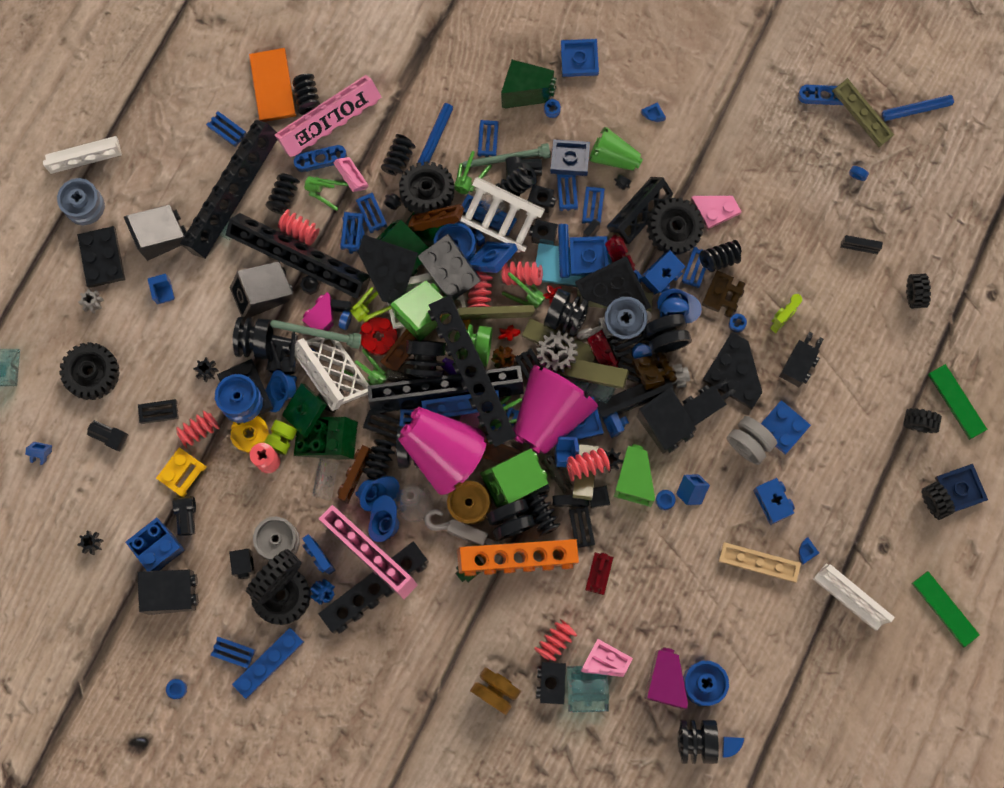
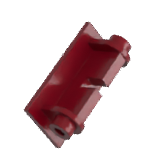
M615 234L605 243L612 261L615 262L627 256L634 271L635 263H633L630 255H626L628 250L624 239H621L620 236L617 237Z
M602 330L586 339L598 364L618 367V360H616Z
M594 553L585 588L586 591L601 595L605 594L614 557L608 556L606 553Z

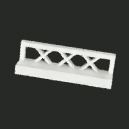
M117 136L49 153L45 155L46 160L43 161V165L50 174L121 156L119 140Z

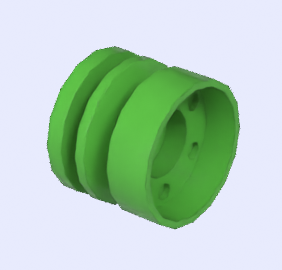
M469 324L467 331L484 367H487L491 349L492 327L479 326L477 334H474L473 326ZM459 332L455 333L454 342L459 340ZM461 349L458 352V358L461 359L462 355H464V359H466L468 351Z

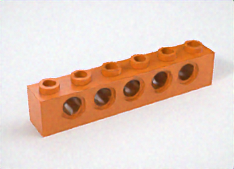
M577 539L467 546L457 549L459 573H464L465 576H475L476 572L492 575L500 570H504V573L508 574L515 573V569H523V572H533L535 568H542L543 571L554 570L556 566H562V569L574 568L573 565L579 563ZM553 551L560 553V560L554 559ZM534 552L541 554V562L534 559ZM515 553L522 556V563H517L514 560ZM495 555H500L503 558L502 564L495 562ZM475 556L483 558V566L475 563Z

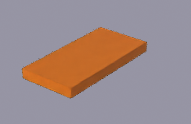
M285 48L249 54L259 120L268 122L296 117Z

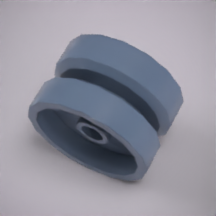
M82 178L71 179L59 189L57 195L58 206L73 223L82 226L90 225L98 221L103 215L105 209L104 198L88 180Z
M620 297L607 307L604 314V322L607 330L613 336L620 339H631L638 336L644 330L647 324V312L639 300L632 297ZM624 314L629 316V320L627 322H624L622 320V316Z

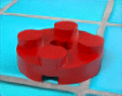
M372 318L361 326V345L375 356L386 355L398 340L397 331L393 329L392 323L387 318ZM377 332L384 334L380 341H377L376 338L373 339Z

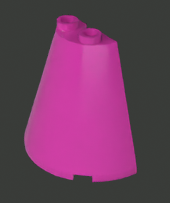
M533 366L515 423L514 431L517 437L514 440L520 444L524 442L530 444L529 448L537 454L540 452L546 454L557 444L558 437H566L591 415L598 405L590 396L586 398L584 391L569 380L546 368H543L541 371L539 366Z
M418 407L411 413L412 421L410 425L406 424L401 429V435L398 440L436 492L440 495H445L455 490L456 487L454 485L459 482L463 483L474 471L484 454L487 444L484 442L486 435L479 428Z

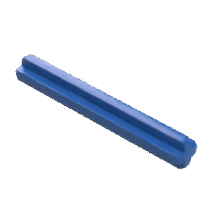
M947 95L883 110L882 118L884 121L952 106L954 99L952 95Z
M444 103L417 163L420 162L421 165H424V162L428 161L429 164L452 113L453 106L451 104Z

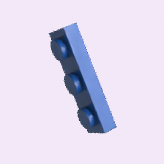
M467 194L462 203L464 215H466L473 196ZM480 200L472 219L483 223L490 205ZM497 209L489 227L499 232L507 213ZM513 218L506 236L510 235L517 222V218Z

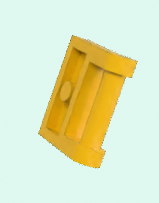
M179 447L156 479L181 497H185L187 495L186 491L201 471L204 472L207 466ZM191 465H195V468L192 470V472L189 474V476L186 478V480L183 482L180 488L177 487L176 485L179 483V481L182 479V477L185 475V473L188 471Z

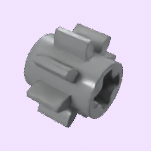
M87 289V292L84 294L80 293L82 297L78 303L84 305L82 309L85 312L90 309L91 312L95 313V310L98 308L102 309L100 305L104 299L99 296L100 293L97 290L92 293L90 289Z
M681 364L672 365L677 380L672 382V385L676 384L677 389L686 387V382L690 381L688 368H683Z

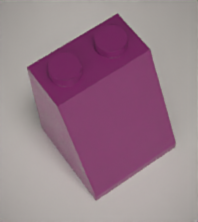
M663 647L655 652L644 699L680 709H687L688 701L679 655L674 654L675 650Z

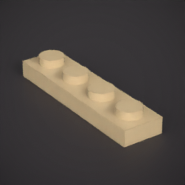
M725 542L722 545L718 561L793 583L797 582L801 566L799 562Z

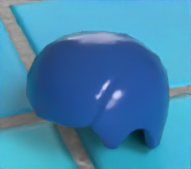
M669 298L660 305V318L674 314H683L685 316L686 311L688 315L689 305L681 298Z

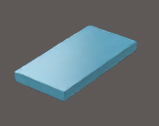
M539 243L536 264L537 267L542 265V282L577 287L575 281L587 276H571L570 267V277L560 278L559 246ZM608 254V262L609 264H611L612 259Z

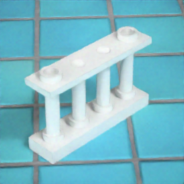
M476 177L472 184L476 187V193L466 215H462L460 223L465 224L469 228L470 226L505 243H514L518 248L516 252H525L527 246L522 243L534 218L536 219L537 216L541 218L545 209ZM488 192L493 195V201L483 223L480 224L472 220V217L483 194ZM504 200L510 203V209L500 231L497 232L490 229L489 225L500 202ZM521 208L527 211V217L515 241L507 237L506 233L517 210L519 211Z

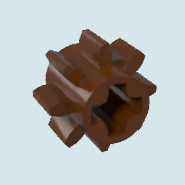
M500 346L494 350L493 358H491L495 363L494 366L496 368H506L514 365L516 355L512 353L513 350L508 346L506 348Z

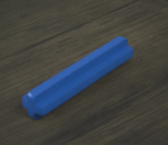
M559 224L560 278H569L568 224Z

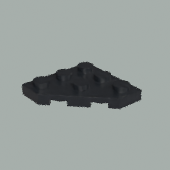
M363 235L358 255L381 300L391 304L405 294L418 253Z
M627 256L575 281L582 298L608 307L615 299L632 297L639 300L644 305L645 310L652 308Z
M731 332L702 381L715 386L727 378L729 381L727 385L718 390L725 394L726 391L734 388L736 392L730 395V397L753 409L762 394V388L749 341Z

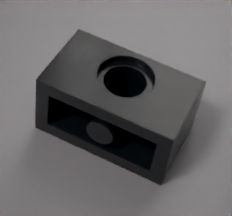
M542 662V666H538L537 678L541 679V687H537L536 699H540V703L564 705L566 663ZM552 677L556 680L557 685L554 689L546 687L545 681L547 678Z

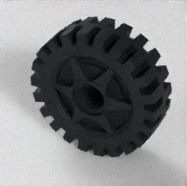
M428 161L421 165L419 162L416 163L417 167L412 165L410 166V171L408 169L404 171V175L402 174L399 182L401 201L405 208L408 207V211L411 213L414 211V214L445 208L452 204L455 192L454 180L448 169H443V165L438 164L436 166L435 162H431V165H429Z
M670 198L662 201L652 209L646 222L648 226L646 231L649 233V240L653 241L652 245L658 247L657 250L664 251V253L671 250L674 255H679L691 250L701 240L700 237L704 232L702 231L704 224L701 223L703 217L699 216L701 212L699 209H695L696 206L694 204H689L690 201H683V198ZM672 222L677 224L678 230L673 229Z
M87 342V344L81 343L79 347L77 345L74 346V350H69L67 357L64 356L62 359L64 362L60 364L62 369L59 371L62 377L60 379L65 388L76 397L84 400H96V398H103L104 394L108 395L110 393L109 390L115 388L114 383L118 382L117 376L120 375L118 370L119 364L115 356L107 348L97 343ZM93 368V372L90 375H86L87 370Z
M289 549L281 551L272 560L268 561V564L264 565L261 571H258L248 584L246 592L259 605L266 603L267 600L269 601L272 596L281 591L283 586L287 585L288 581L294 577L293 575L301 567V561Z
M299 571L293 575L294 577L288 581L287 585L283 586L282 590L285 591V598L283 600H277L275 595L269 601L267 600L266 603L259 605L251 598L252 607L263 620L271 624L285 625L293 623L304 615L305 610L309 607L311 591L307 580Z

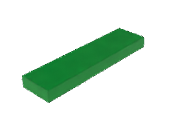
M946 364L928 374L969 440L988 430Z
M929 571L911 583L962 647H966L980 636Z

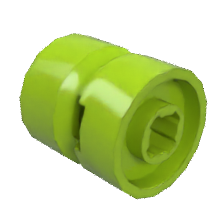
M275 420L270 429L272 434L267 435L264 443L269 444L276 452L286 455L291 446L289 441L294 439L298 430L284 422Z

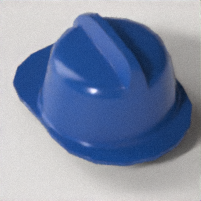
M672 288L662 292L657 301L659 311L660 305L665 300L675 297L685 300L689 305V314L687 315V311L685 313L687 323L696 321L701 315V303L696 297L687 292Z
M281 370L273 372L266 387L267 395L273 407V410H270V412L276 413L280 411L285 401L294 396L296 392V376L284 374Z
M385 476L377 480L369 479L359 486L355 494L360 500L361 508L365 511H371L373 503L380 496L387 495L394 500L399 493L400 485L398 480L392 476Z
M387 495L378 497L373 503L368 528L369 536L373 541L384 542L395 536L400 525L397 518L396 503L392 497Z

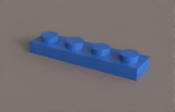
M484 392L475 393V394H476V395H482ZM470 394L421 401L422 408L446 417L479 413L477 408L473 409L469 399L472 398ZM485 402L482 407L483 411H492V403Z
M289 628L232 685L247 699L304 641L292 628Z

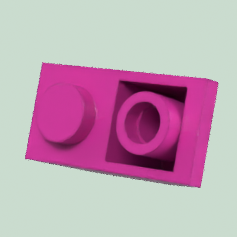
M328 292L324 296H319L315 302L316 305L304 313L302 321L306 327L329 331L334 326L333 309L331 307L332 298Z

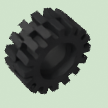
M926 273L910 274L907 278L906 293L908 305L911 309L928 308L930 305L931 285L929 286L930 280H928L929 277Z
M910 408L906 410L903 426L913 431L917 430V432L937 433L940 429L942 416L930 410Z
M936 481L921 489L924 503L927 504V509L930 510V513L934 514V518L941 520L955 512L954 503L950 499L951 496L948 495V491L944 489L940 482Z

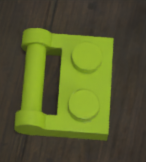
M800 294L792 295L790 303L786 305L785 309L781 308L774 315L775 317L771 321L773 325L770 328L774 333H777L795 314L797 307L802 302Z

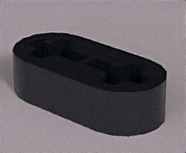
M573 495L552 496V506L586 507L589 506V500L572 498Z

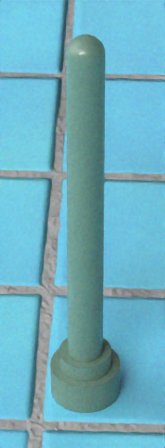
M541 144L538 149L474 159L470 168L506 162L505 160L508 157L524 159L539 156V158L543 157V159L551 158L549 144ZM464 161L462 163V166L464 168H466L468 161Z
M277 320L270 322L273 328L345 342L351 348L358 349L361 343V334L358 333L344 335Z

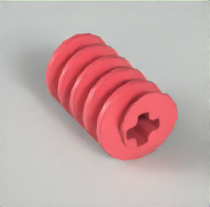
M287 209L278 223L280 232H286L288 236L292 235L294 239L299 238L300 242H305L306 245L311 246L315 242L320 228L315 229L316 223L314 222L308 226V219L303 223V216H299L296 219L297 213L295 212L289 216L290 210Z
M512 261L510 267H508L507 262L502 267V281L506 285H518L508 276L509 272L524 285L532 286L535 284L540 286L542 283L543 268L542 265L537 267L536 262L532 263V267H530L529 262H525L524 267L522 262H518L517 267H515V262Z
M476 271L482 281L469 290L468 297L470 299L467 300L468 307H490L486 303L491 302V298L486 297V295L492 294V291L487 290V288L492 287V284L487 283V281L493 280V277L487 273Z
M202 411L204 417L202 418L197 414L196 422L190 418L189 426L186 423H182L183 430L178 426L176 427L177 435L186 449L187 443L191 446L194 445L193 439L200 442V435L206 438L207 431L213 434V427L218 430L220 429L211 413Z
M258 443L251 448V462L259 470L267 474L273 473L279 468V454L269 444Z
M602 448L597 449V452L591 450L589 454L584 452L582 456L577 454L575 459L572 456L567 459V471L572 482L574 481V475L580 480L582 479V473L589 477V471L593 475H596V469L604 473V467L610 471L608 456Z
M561 619L562 624L558 622L554 624L557 630L550 628L549 631L552 636L545 634L544 638L547 642H539L541 649L538 647L534 648L548 662L549 660L557 661L554 654L562 655L560 647L567 649L564 642H572L569 637L570 635L577 636L576 632Z

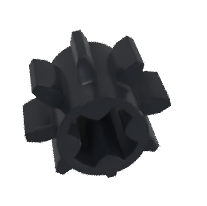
M207 357L201 362L197 360L198 365L193 368L195 372H199L196 377L198 379L203 377L205 382L211 378L215 379V372H219L217 368H214L216 365L215 361L213 360L209 363Z
M613 448L608 453L605 451L608 459L613 457L614 460L613 464H610V471L608 473L614 468L618 471L619 467L617 464H623V460L619 459L621 452L616 454Z
M87 530L86 535L79 536L81 541L77 546L83 547L82 553L86 554L89 551L91 555H95L96 550H102L100 545L104 540L98 539V532L92 535L91 531ZM89 540L93 542L92 546L88 543Z

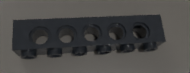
M414 541L391 558L401 568L405 560H410L412 562L411 568L404 570L410 576L416 571L419 574L428 567L426 564L429 562ZM372 572L318 614L333 634L337 632L340 634L348 628V623L352 620L354 622L358 621L364 616L363 612L368 608L372 610L380 604L379 600L382 597L386 596L387 598L395 591L377 574ZM374 584L380 585V591L377 594H371L370 588ZM358 596L364 597V603L361 606H355L354 603L355 598ZM342 608H347L348 616L341 619L338 615L339 611Z

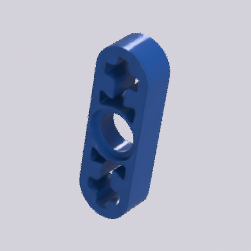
M804 85L798 93L799 101L804 104L843 105L837 97L833 99L834 93L832 90L837 86ZM805 91H808L809 97H806ZM827 91L830 94V98L824 99L820 93Z
M341 145L326 147L296 155L294 165L299 172L312 171L333 166L335 160L340 159L336 156L337 151L341 153L340 158H346L347 153ZM327 153H330L332 160H329ZM318 155L326 157L322 163L316 162L315 159ZM303 159H304V161H305L304 164H305V165H304V166H301V164H300L301 161H300V160H303Z

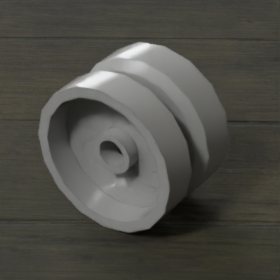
M745 416L739 422V430L733 429L727 436L729 444L741 456L756 465H759L766 458L765 451L771 452L778 444L767 428L749 416Z
M277 516L269 517L261 521L255 528L253 543L257 552L270 561L285 549H289L295 555L300 546V535L296 527L286 519Z

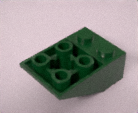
M319 417L308 437L303 436L297 431L294 456L336 460L354 459L358 421L347 417Z

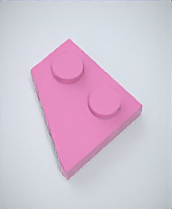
M733 196L691 197L696 210L699 209L701 212L699 215L703 217L707 230L740 215L742 212Z
M597 639L581 672L624 677L633 658Z

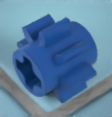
M323 579L322 582L315 581L310 588L312 592L310 598L320 605L323 602L329 603L335 596L333 591L335 586L326 579Z

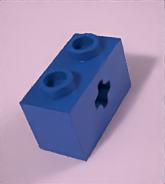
M669 250L639 279L655 295L669 289V283L672 280L676 281L683 274L681 271L686 266Z
M777 478L759 485L753 490L770 525L794 514V504L791 499H787L784 493L786 488L783 482H779ZM773 498H774V499H777V498H778V499H779V502H778V503H772L771 500H772Z

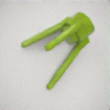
M373 287L350 310L359 322L362 320L367 322L369 319L392 309L390 305L372 314H368L370 309L367 305L379 295L376 291L367 299L373 291Z

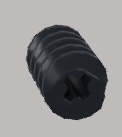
M309 73L300 74L294 77L292 81L298 112L301 115L307 114L320 105V102L317 100L319 96L315 94L317 93V88L314 87L316 82L313 81L315 77Z
M401 134L395 135L396 138L392 141L393 145L390 146V151L386 154L387 158L383 160L384 164L381 165V169L384 172L393 176L404 174L400 167H407L403 161H410V158L406 155H412L413 152L409 148H416L409 138Z
M524 163L522 164L523 168L518 167L517 171L511 172V175H507L506 179H502L496 186L516 196H520V194L537 183V176L533 168Z
M285 173L277 176V181L274 183L275 188H272V194L268 197L269 201L265 204L269 210L280 215L284 214L283 210L289 209L285 204L292 203L288 197L295 196L291 192V190L297 191L298 189L294 186V183L300 184L297 178Z
M733 240L732 242L729 241L725 244L702 250L699 254L700 262L709 272H714L715 269L720 270L722 267L726 268L728 265L733 266L734 263L739 264L741 262V246L737 240Z
M375 439L373 441L376 446H372L371 451L375 454H368V458L372 461H366L365 465L369 468H363L362 470L367 477L373 480L379 479L380 476H387L383 468H390L386 461L393 460L388 455L396 453L391 449L396 447V444L383 439Z
M541 493L526 498V502L530 503L528 505L529 510H533L530 515L537 517L534 519L535 524H540L536 530L538 532L543 531L539 537L555 531L561 525L560 523H554L558 518L557 516H551L555 510L547 508L551 502L544 501L548 494L542 495Z

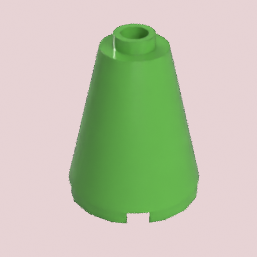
M604 127L600 132L602 137L597 138L593 146L589 161L632 171L635 168L638 169L643 160L640 158L641 153L609 128Z

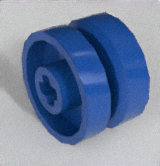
M458 222L442 226L435 235L434 244L447 234H450L467 260L470 261L476 254L475 237L471 229L465 224Z
M232 374L225 377L215 390L216 404L230 421L236 423L251 421L260 413L263 407V397L260 390L245 375Z
M700 661L691 665L683 676L687 698L699 706H712L719 703L726 696L729 689V678L726 671L719 664L712 661ZM702 680H706L708 682L707 687H702Z

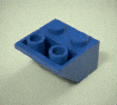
M157 517L125 542L147 571H160L185 551L176 537Z

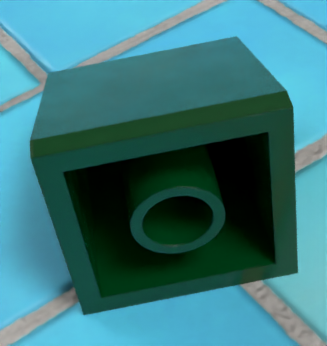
M511 59L501 91L502 108L507 109L546 103V101L550 100L551 96L554 97L556 92L557 78H554V70Z
M402 220L392 221L376 238L417 252L418 255L429 248ZM418 255L411 277H413L418 272L417 268L421 264L423 265V263L418 258Z

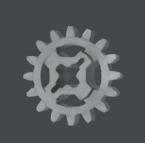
M560 331L557 332V335L550 332L549 338L544 335L545 341H539L538 343L541 347L536 348L537 353H539L537 358L541 360V366L546 365L548 370L553 368L555 373H557L558 369L564 372V367L566 366L571 369L570 363H576L574 356H578V351H576L578 348L577 344H573L574 338L568 339V333L562 336ZM565 342L570 348L563 346L562 343ZM545 356L551 357V358H552V362H550L549 360H547V358H546Z

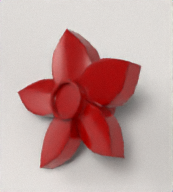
M550 285L547 286L548 293H545L543 296L545 299H549L550 304L557 290L562 289V286H558L555 289Z
M513 324L508 326L507 329L499 328L501 335L498 336V339L507 337L508 341H512L513 337L520 334V330L514 329Z

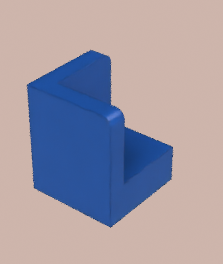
M166 273L147 278L152 299L157 305L175 299L170 278Z
M558 437L554 452L556 467H567L568 457L572 456L575 459V455L579 454L577 437Z
M699 474L684 475L676 494L686 505H701L710 485Z

